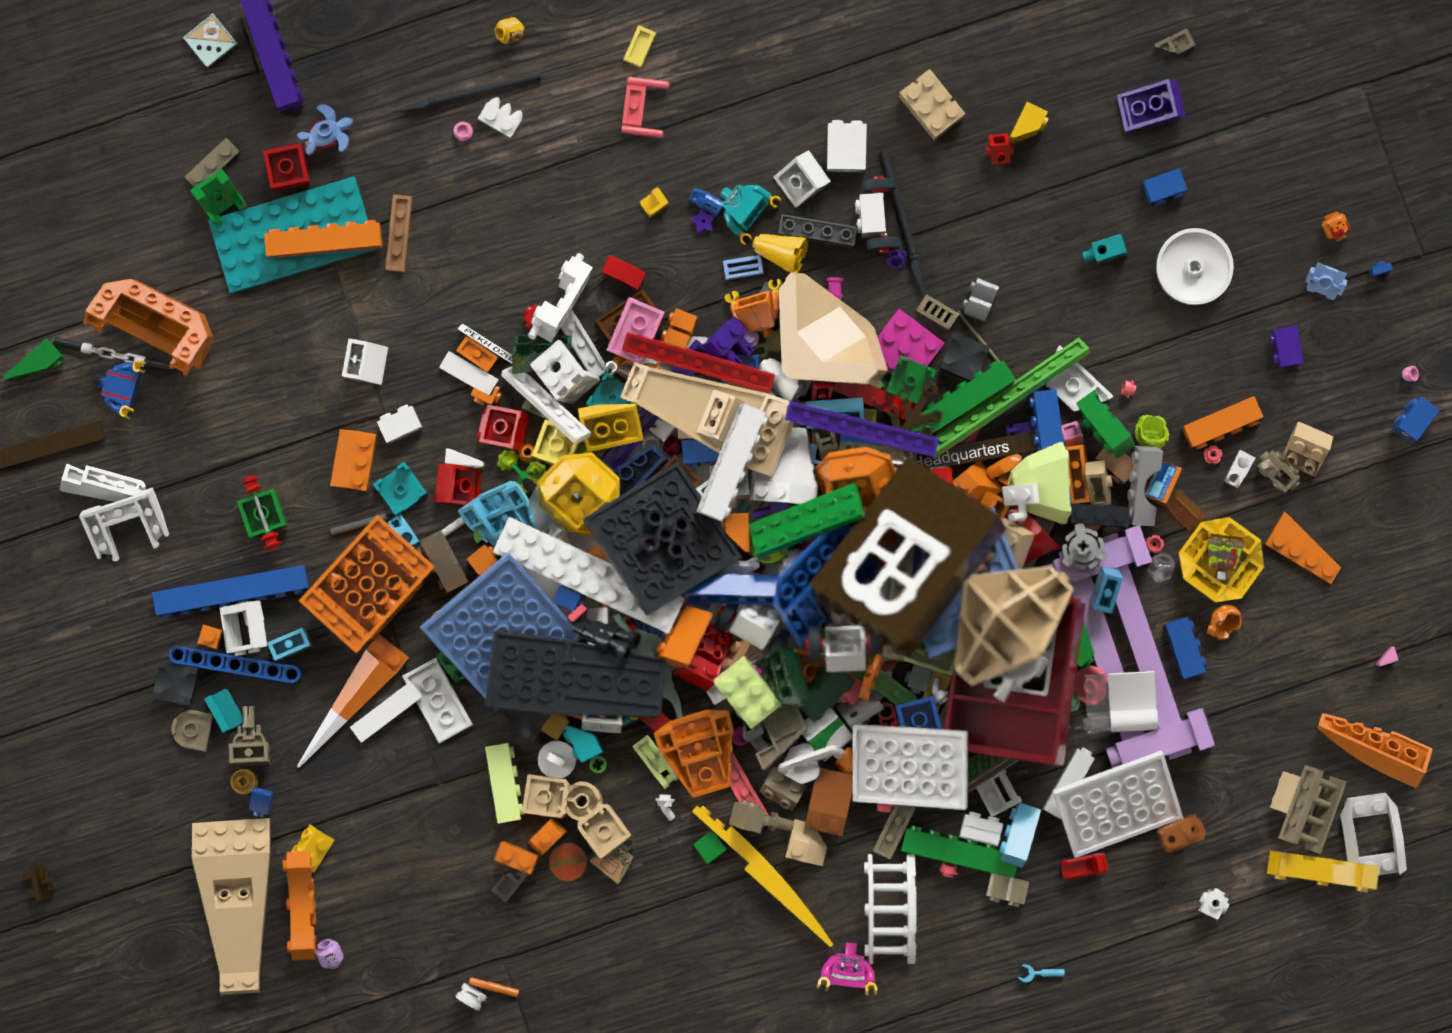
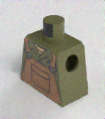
M629 838L603 859L595 855L590 862L619 884L634 858L628 851L635 842Z

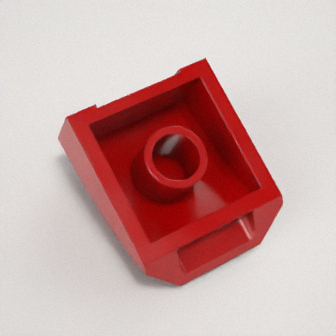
M487 404L480 420L477 433L478 442L520 451L524 445L529 423L528 413Z

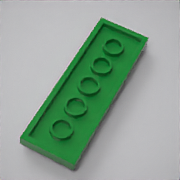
M852 483L750 523L749 527L755 555L758 559L865 518L858 486L856 483Z

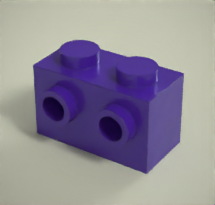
M1290 326L1274 329L1272 334H1270L1271 346L1275 347V353H1273L1274 364H1278V369L1302 365L1304 362L1298 327Z

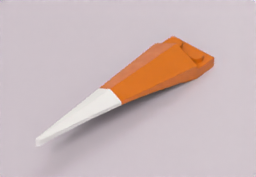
M378 634L365 650L298 763L297 768L301 767L364 704L389 682L409 659L406 654L382 635Z

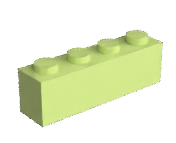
M509 743L485 747L497 822L503 823L520 820L521 815H524V813H522L523 804H519L518 796H521L520 785H516L515 777H518L517 766L512 764V758H515L513 746L510 747Z

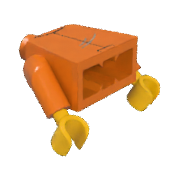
M777 279L778 285L776 288L773 286V280L769 281L768 285L773 290L772 293L769 290L739 299L738 292L732 291L733 300L730 294H726L725 300L731 303L730 309L733 317H736L750 333L761 331L763 337H769L773 334L771 327L775 326L776 319L780 316L778 289L782 286L780 279Z

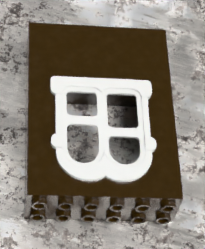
M907 456L865 511V518L858 520L809 585L820 604L825 607L829 605L832 607V611L840 617L843 614L847 617L849 623L855 627L858 624L862 627L864 633L870 637L872 635L876 636L878 642L885 647L887 645L891 646L892 650L900 657L904 655L910 658L963 588V583L973 575L1007 528L1000 514ZM888 528H893L906 537V541L894 555L877 546V541ZM913 544H918L930 552L931 557L917 576L911 579L898 571L896 566ZM873 552L886 560L887 566L872 584L862 586L855 581L854 573L867 554ZM889 576L894 577L907 586L902 596L894 602L884 601L879 594L882 584Z

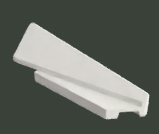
M66 464L60 486V491L114 502L132 497L135 493L146 490V486L141 480L87 465L85 471L69 464Z

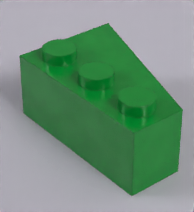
M1095 389L1076 403L1084 419L1082 424L1088 431L1091 429L1094 432L1092 435L1098 443L1103 442V447L1109 455L1113 454L1118 459L1136 446L1132 436L1118 418H1115L1110 413L1106 403L1103 405Z

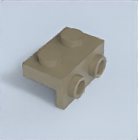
M773 767L759 792L767 799H772L779 803L781 807L793 811L807 785L798 783L781 774L776 767Z

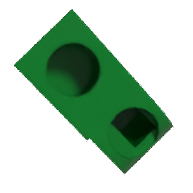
M442 651L436 654V657L456 684L466 678Z

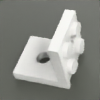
M561 340L556 341L530 364L556 400L570 404L577 401L601 380L597 374L583 370ZM559 362L561 368L555 373L552 368L553 364Z

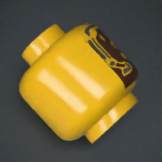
M512 17L500 20L496 25L495 35L503 44L520 41L523 37L524 27L517 18Z

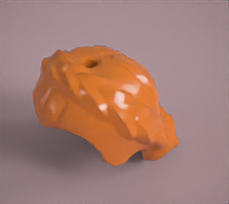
M1225 604L1216 608L1212 613L1207 634L1225 641L1233 630H1239L1241 626V613L1237 607Z

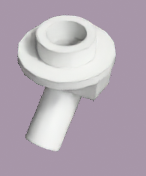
M933 678L932 692L935 704L941 706L949 699L947 696L949 692L940 690V679Z
M659 794V798L655 799L658 806H661V810L668 820L674 819L675 815L669 808L672 806L674 799H671V795Z

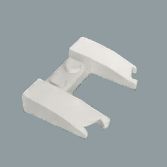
M153 488L135 493L132 497L102 507L99 505L81 512L79 517L98 559H101L102 554H108L113 556L112 561L119 560L108 527L110 525L140 516L153 548L159 546L157 540L163 534L166 537L169 535Z

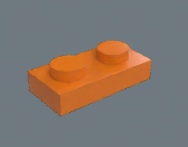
M468 335L456 350L487 373L499 358Z

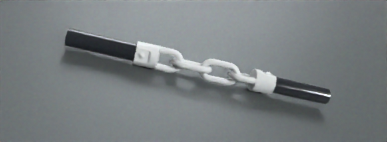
M57 337L54 338L53 345L79 350L82 353L90 355L91 353H97L103 358L123 359L125 362H133L128 360L129 356L135 357L134 362L137 360L146 362L141 367L148 366L169 372L173 370L169 367V363L147 359L145 356L131 353L120 354L116 353L113 349L105 347L94 348L93 344H82ZM103 350L112 352L111 356L103 355Z

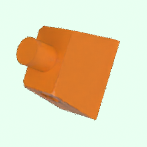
M552 818L530 839L528 844L542 856L567 830L555 818Z

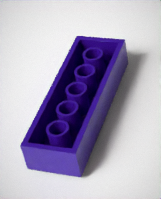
M240 0L277 109L281 114L303 107L301 103L304 101L303 94L299 86L296 87L295 85L298 83L295 72L289 67L292 65L290 56L287 51L283 50L286 47L283 36L277 32L280 29L278 21L274 15H271V12H274L271 1Z

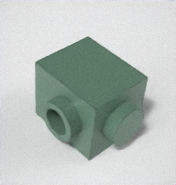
M913 664L911 672L907 671L904 682H907L906 687L910 688L909 691L919 695L921 691L926 692L932 670Z

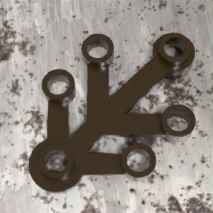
M929 381L923 385V394L912 412L908 399L910 396L909 392L905 389L899 391L898 398L901 400L906 422L901 428L898 419L899 408L891 406L888 409V415L891 417L893 427L909 431L912 425L929 421L938 422L942 419V412L940 410H934L932 413L918 416L928 399L937 394L938 386L936 383ZM927 386H933L934 391L932 393H929L927 391ZM901 392L907 393L906 399L900 397ZM895 408L897 414L891 415L890 409ZM938 412L940 418L934 419L933 413ZM924 426L921 430L913 431L916 433L923 434V430L927 428L930 430V434L928 436L932 435V429L929 426Z

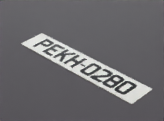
M464 324L458 328V330L519 369L524 366L525 363Z

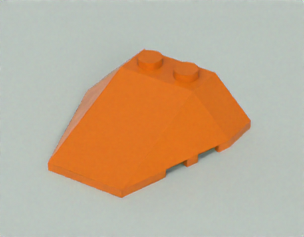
M704 710L671 720L654 732L659 752L693 798L730 787L733 726L728 710Z

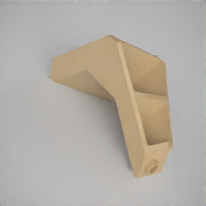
M793 272L786 277L785 282L779 288L782 371L789 379L876 384L888 370L875 328L870 322L806 274Z
M1052 566L971 575L963 583L954 662L956 671L971 686H974L1035 660L1044 652L1073 592V587L1068 583L1070 579L1063 572L1059 574Z

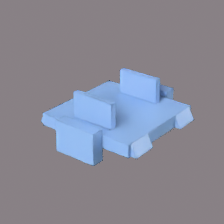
M1317 263L1315 268L1311 267L1306 277V283H1308L1306 288L1310 292L1314 293L1315 291L1326 295V298L1334 300L1337 294L1342 295L1346 287L1347 280H1345L1347 273Z

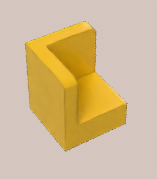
M658 187L652 190L649 196L640 201L641 206L650 218L669 205V202Z

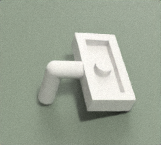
M1037 483L1002 487L1004 505H1018L1019 513L1010 514L1008 517L1009 521L1026 519V504L1039 502Z

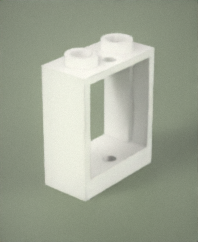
M260 601L244 602L220 608L227 654L235 653V656L246 655V651L248 653L260 652V648L267 647ZM246 612L251 644L244 646L238 613Z

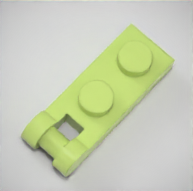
M648 735L632 746L664 789L668 788L672 781L679 779ZM667 769L670 774L663 778L661 773Z

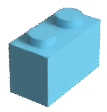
M303 627L267 643L275 661L312 646L307 631Z

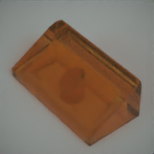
M1180 489L1164 505L1189 531H1192L1206 516Z

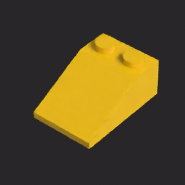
M636 404L594 405L578 409L581 424L591 432L590 437L584 439L587 452L644 440Z

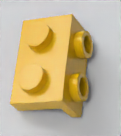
M309 825L303 831L302 838L293 847L291 852L310 851L312 872L314 873L334 842V839L317 830L314 826Z

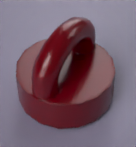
M676 436L669 437L663 444V451L670 456L674 454L677 456L682 452L681 440Z

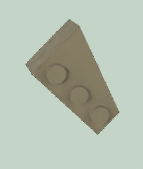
M442 530L421 540L419 547L423 555H427L430 563L435 566L432 572H436L440 579L437 582L442 590L446 589L448 593L468 582Z

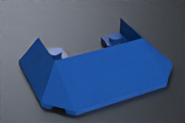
M842 526L821 534L777 577L773 606L800 646L806 641V638H809L810 626L820 627L827 620L810 592L813 589L809 584L842 543L853 526ZM870 553L867 554L854 573L855 581L860 585H863L879 569Z

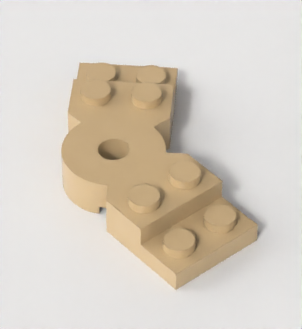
M527 775L522 813L559 819L569 815L578 821L579 831L600 859H603L632 837L612 807L608 804H603L600 791L592 784L576 782L571 785L566 779ZM581 797H586L587 804L580 807L578 800Z

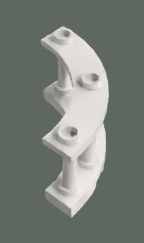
M868 854V862H864V874H868L869 904H865V916H869L868 945H865V956H869V964H873V954H903L907 956L908 964H915V854H907V861L903 862V864H872V854ZM873 872H903V874H907V882L903 884H873ZM873 891H904V893H907V904H904V906H873ZM904 913V915H907V926H904V928H873V914ZM904 935V937H907V944H903V946H873V936Z

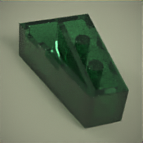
M514 334L512 374L534 371L530 364L558 340H561L572 354V336L556 335L551 343L538 335L535 339H531L528 337V334ZM556 362L552 368L561 367L559 362Z
M779 646L755 663L757 668H760L763 672V678L770 683V689L781 706L798 709L810 701L797 649Z
M825 665L821 671H816L815 680L811 685L807 683L794 703L815 723L824 716L831 706L838 702L844 693L851 690L855 681L846 671L827 672V666Z

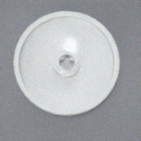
M1199 228L1185 229L1171 236L1160 249L1156 262L1157 277L1163 290L1174 300L1187 305H1202L1218 298L1230 284L1233 275V258L1226 243L1216 234Z

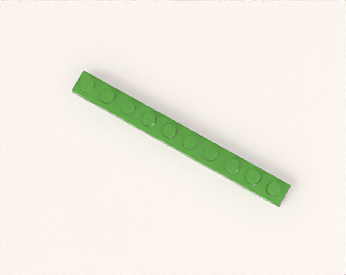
M1077 338L934 435L933 437L939 438L935 457L932 458H937L1091 353L1090 348L1080 338Z

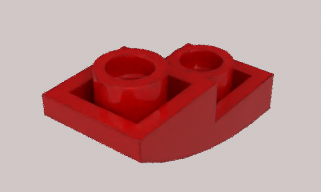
M611 255L608 256L601 271L606 276L615 281H620L634 290H638L646 272Z

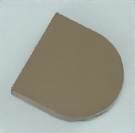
M187 710L180 713L174 719L171 728L175 741L184 748L207 752L214 718L213 714L195 710Z

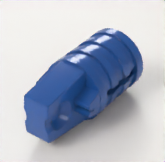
M694 188L689 197L700 208L714 214L716 217L723 208L722 204L724 201L698 188Z

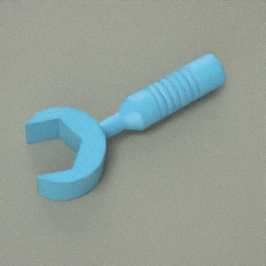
M1024 964L1022 966L1028 968L1029 975L1025 978H1018L1023 982H1029L1034 978V975L1064 977V969L1034 971L1031 966Z

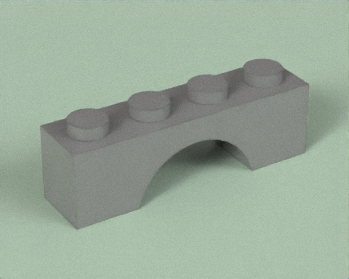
M1135 446V450L1132 453L1133 468L1129 474L1131 485L1127 492L1128 507H1130L1129 523L1132 525L1155 526L1157 507L1147 501L1144 487L1147 479L1153 473L1161 470L1163 451L1158 447Z

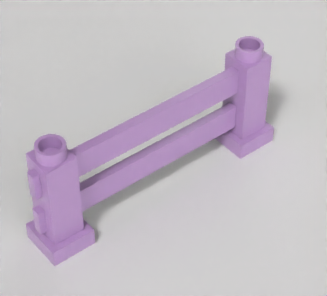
M1140 525L1124 530L1125 536L1121 538L1118 537L1117 533L1103 537L1104 548L1108 552V557L1106 561L1101 560L1100 564L1093 570H1090L1088 565L1094 563L1096 557L1087 563L1075 561L1078 565L1086 566L1085 571H1080L1072 566L1066 567L1062 561L1065 558L1063 551L1059 552V559L1053 560V563L1044 566H1052L1059 574L1063 572L1070 579L1068 583L1073 587V597L1080 598L1081 602L1086 603L1084 622L1095 653L1093 656L1097 667L1103 670L1107 676L1111 673H1124L1104 613L1103 611L1093 609L1089 601L1094 588L1091 576L1097 575L1101 566L1119 570L1123 581L1116 604L1140 672H1155L1156 709L1159 728L1158 730L1144 733V730L1120 732L1122 741L1106 748L1112 768L1158 751H1162L1164 756L1168 755L1171 760L1192 753L1190 747L1196 745L1199 750L1215 746L1202 708L1187 712L1188 719L1181 721L1128 564L1132 562L1135 563L1136 567L1152 562ZM1096 540V542H1097V544H1098V550H1099V549H1100V544H1099L1098 540Z

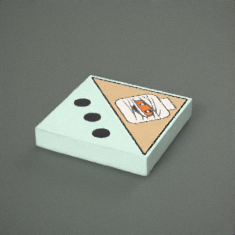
M214 14L183 37L207 68L237 45L236 41Z

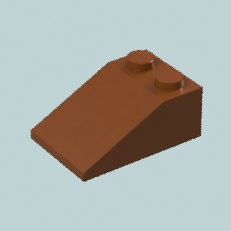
M819 767L820 773L814 781L804 828L842 836L853 790V775Z

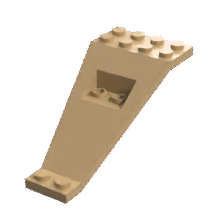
M636 362L633 364L620 397L638 404L719 454L739 404H747L766 412L764 416L767 418L763 429L760 428L757 435L760 436L758 443L752 447L750 451L752 458L744 468L769 477L774 475L794 422L784 420L788 400L763 392L660 370Z
M270 819L192 823V860L220 972V994L260 993V965L270 864Z

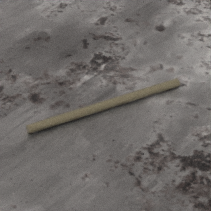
M959 310L957 313H959L960 318L980 343L987 345ZM989 348L988 353L992 356V358L995 361L998 360V362L1000 363L1001 361Z

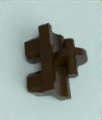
M43 864L29 867V870L22 873L25 882L32 881L33 888L27 890L29 900L36 899V901L51 898L49 890H52L51 882L56 881V878L49 877V873L45 871Z

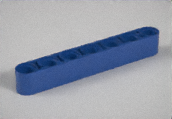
M180 646L173 647L169 652L170 660L177 664L288 683H297L302 677L301 670L292 665ZM177 650L183 652L181 660H176L174 657V653ZM196 653L202 655V661L198 664L193 661V656ZM215 656L221 658V664L218 667H214L212 664V659ZM235 659L240 661V668L238 670H233L231 667V662ZM252 663H257L259 665V671L257 673H252L250 671V665ZM272 666L278 668V674L274 677L269 674V668ZM291 669L297 671V677L294 680L288 678V672Z

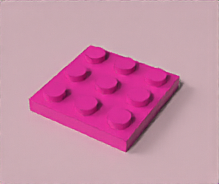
M900 309L897 310L877 337L888 370L887 372L890 375L893 374L900 356L928 366L944 345L942 340Z

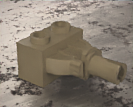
M244 706L242 707L243 725L242 727L237 726V734L233 739V744H229V763L231 767L270 765V746L261 733V725H256L255 733V707L249 706L248 715V708Z
M742 800L741 803L734 802L729 822L730 825L761 833L762 825L768 826V829L773 831L777 828L791 832L794 827V821L781 818L775 812H772L771 816L766 815V810L760 809L759 804Z

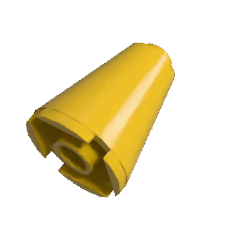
M760 234L759 237H755L753 247L756 253L787 272L798 273L803 265L800 262L802 258L806 257L808 240L803 237Z

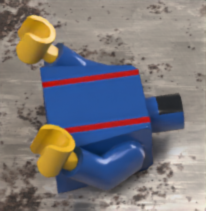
M143 361L125 362L114 366L113 369H108L106 377L97 374L94 377L93 385L102 388L101 395L104 396V402L113 412L120 414L126 419H130L127 413L134 411L132 407L142 375L140 373H145V370H141V365L146 364Z

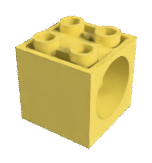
M545 420L532 456L536 460L553 466L563 455L579 454L580 443L584 440L574 444L551 421Z

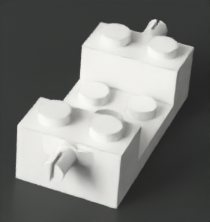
M577 253L576 257L572 256L569 262L565 261L558 279H560L559 287L566 290V294L563 299L559 300L556 307L546 301L542 307H537L531 321L533 327L528 334L529 338L535 339L538 335L552 343L588 283L593 267L582 262L584 259L582 254Z

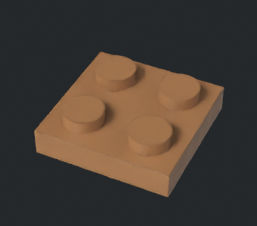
M736 637L735 640L733 639L728 649L730 651L725 657L720 672L723 673L745 656L751 643L739 637Z

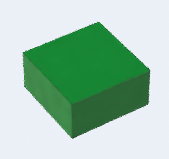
M713 830L693 844L707 864L727 850Z

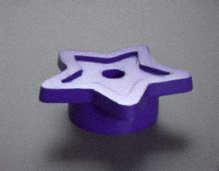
M700 209L699 215L691 218V221L696 224V232L699 233L705 229L713 231L711 222L714 220L715 215H707L703 209Z

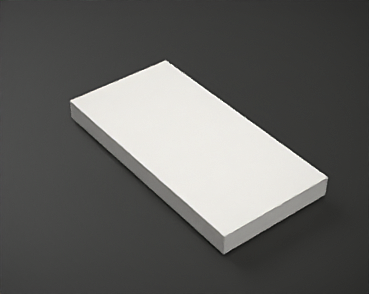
M437 658L402 676L406 684L412 681L423 695L417 701V704L438 743L473 725Z

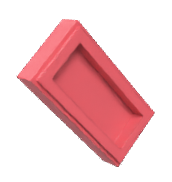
M581 604L568 618L575 623L587 612V609Z

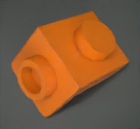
M497 386L491 396L475 388L471 393V396L474 398L473 401L482 406L484 403L488 405L497 404L502 395L500 388Z

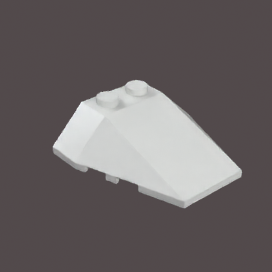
M805 428L791 429L773 477L751 471L749 476L750 498L745 499V502H778L799 505L817 497V482L814 480V467L810 459L809 452L811 451Z

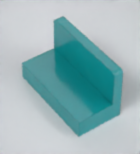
M228 689L205 698L223 733L243 723V716Z

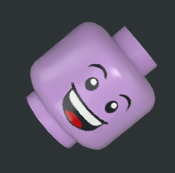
M330 939L320 942L315 951L316 957L323 968H337L344 957L339 944Z

